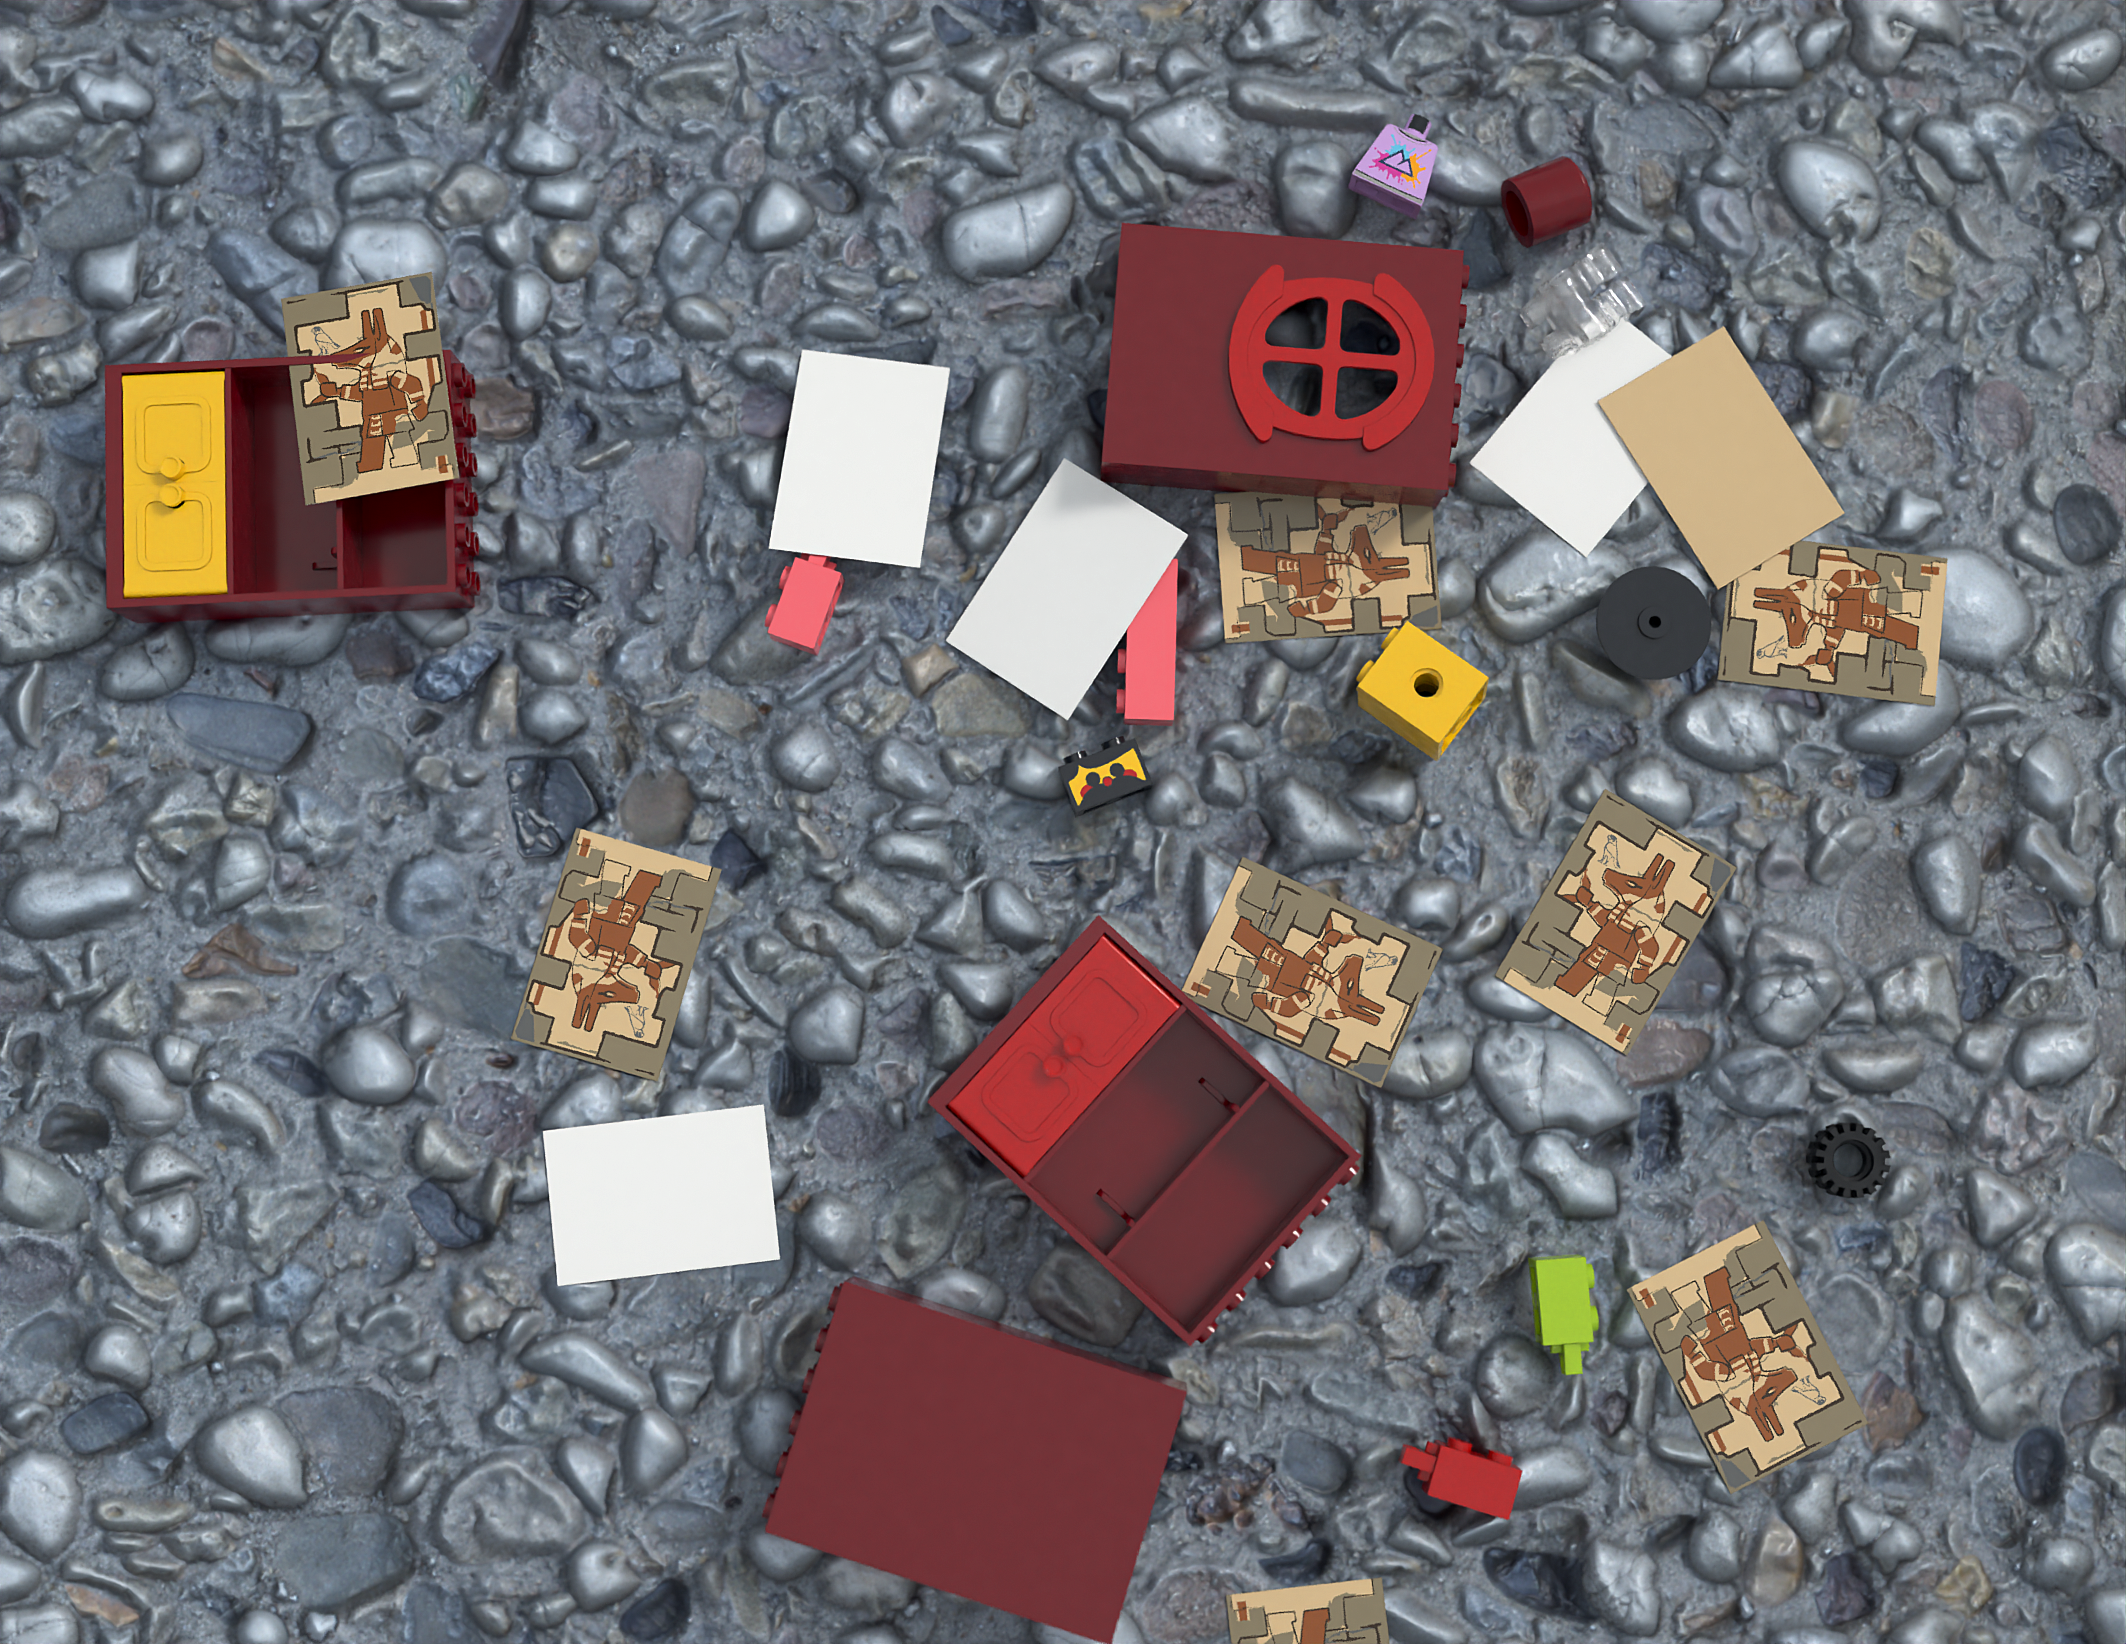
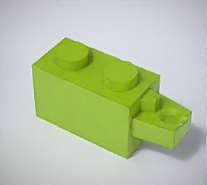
M1578 1254L1528 1258L1535 1340L1543 1346L1549 1345L1551 1354L1559 1353L1562 1374H1582L1581 1351H1589V1342H1594L1593 1331H1598L1599 1328L1596 1306H1590L1589 1289H1593L1595 1285L1592 1264H1586V1257Z

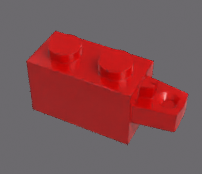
M1450 1436L1447 1443L1435 1440L1434 1443L1427 1441L1425 1450L1406 1444L1402 1445L1398 1461L1419 1469L1417 1479L1423 1480L1421 1489L1427 1495L1509 1520L1523 1472L1518 1466L1512 1464L1513 1456L1492 1449L1488 1450L1486 1456L1471 1451L1473 1444Z

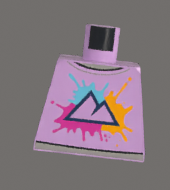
M1411 114L1404 129L1387 124L1354 169L1348 189L1416 220L1424 202L1438 151L1436 144L1425 140L1432 126L1431 122L1423 116Z

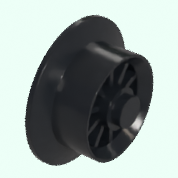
M1648 566L1623 574L1608 587L1597 609L1596 630L1605 654L1618 668L1641 679L1662 680L1685 672L1702 656L1711 635V614L1704 595L1690 579L1672 569Z

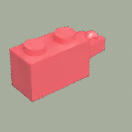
M802 553L800 558L795 557L792 567L786 566L779 582V589L783 590L778 605L772 603L765 620V626L769 627L767 633L772 640L818 656L845 582L842 573L836 571L837 564L830 562L831 556Z

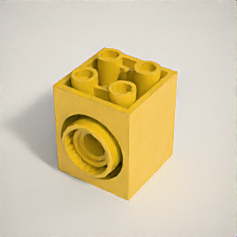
M1407 621L1400 631L1393 628L1381 645V649L1384 651L1375 663L1369 660L1359 672L1356 681L1359 682L1356 688L1358 691V706L1432 759L1438 761L1485 699L1489 677ZM1427 691L1432 693L1433 696L1422 697L1418 693Z

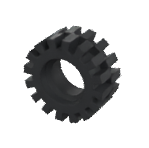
M1858 1123L1830 1124L1825 1126L1826 1130H1819L1814 1135L1817 1137V1140L1815 1142L1810 1141L1808 1148L1812 1149L1811 1156L1806 1155V1163H1811L1812 1169H1808L1809 1175L1817 1179L1815 1184L1819 1188L1826 1189L1828 1194L1844 1198H1863L1864 1194L1876 1192L1875 1186L1883 1185L1886 1181L1882 1177L1883 1173H1889L1890 1165H1885V1158H1890V1153L1887 1150H1883L1882 1146L1886 1143L1882 1137L1875 1136L1876 1131L1871 1128L1863 1127L1864 1125ZM1844 1144H1851L1858 1148L1863 1159L1861 1169L1855 1175L1849 1177L1841 1175L1836 1170L1833 1162L1836 1150Z

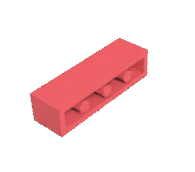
M1178 559L1171 561L1126 630V649H1118L1117 673H1125V689H1117L1116 713L1124 714V725H1173Z

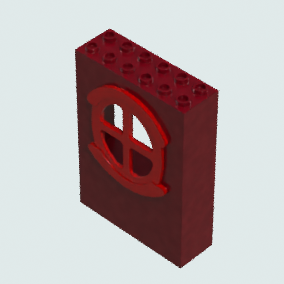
M1122 223L1100 480L1110 483L1232 493L1260 492L1428 506L1436 509L1442 498H1447L1449 488L1454 487L1456 477V464L1449 462L1451 450L1456 448L1459 434V424L1452 423L1454 408H1459L1461 400V384L1455 383L1457 368L1461 369L1463 364L1464 344H1458L1460 329L1465 327L1467 305L1460 304L1462 291L1467 290L1470 272L1469 265H1463L1464 250ZM1319 298L1326 301L1327 320L1325 345L1323 348L1271 346L1266 343V330L1282 312L1307 300ZM1347 301H1354L1380 315L1392 328L1399 341L1398 354L1391 356L1343 351L1340 347L1343 304ZM1267 362H1281L1320 367L1322 370V387L1319 414L1313 417L1306 416L1291 409L1279 400L1263 377V365ZM1340 369L1390 371L1396 374V388L1377 408L1364 415L1350 419H1340L1335 414L1337 374Z

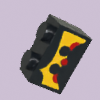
M1120 736L1101 744L1103 750L1087 756L1084 750L1063 759L1065 765L1058 767V774L1075 817L1151 789L1152 781L1135 738L1125 741L1124 736Z

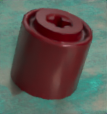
M1561 156L1507 178L1502 182L1500 191L1505 217L1515 238L1526 248L1574 230L1590 221L1592 197L1588 182L1582 171L1568 157Z

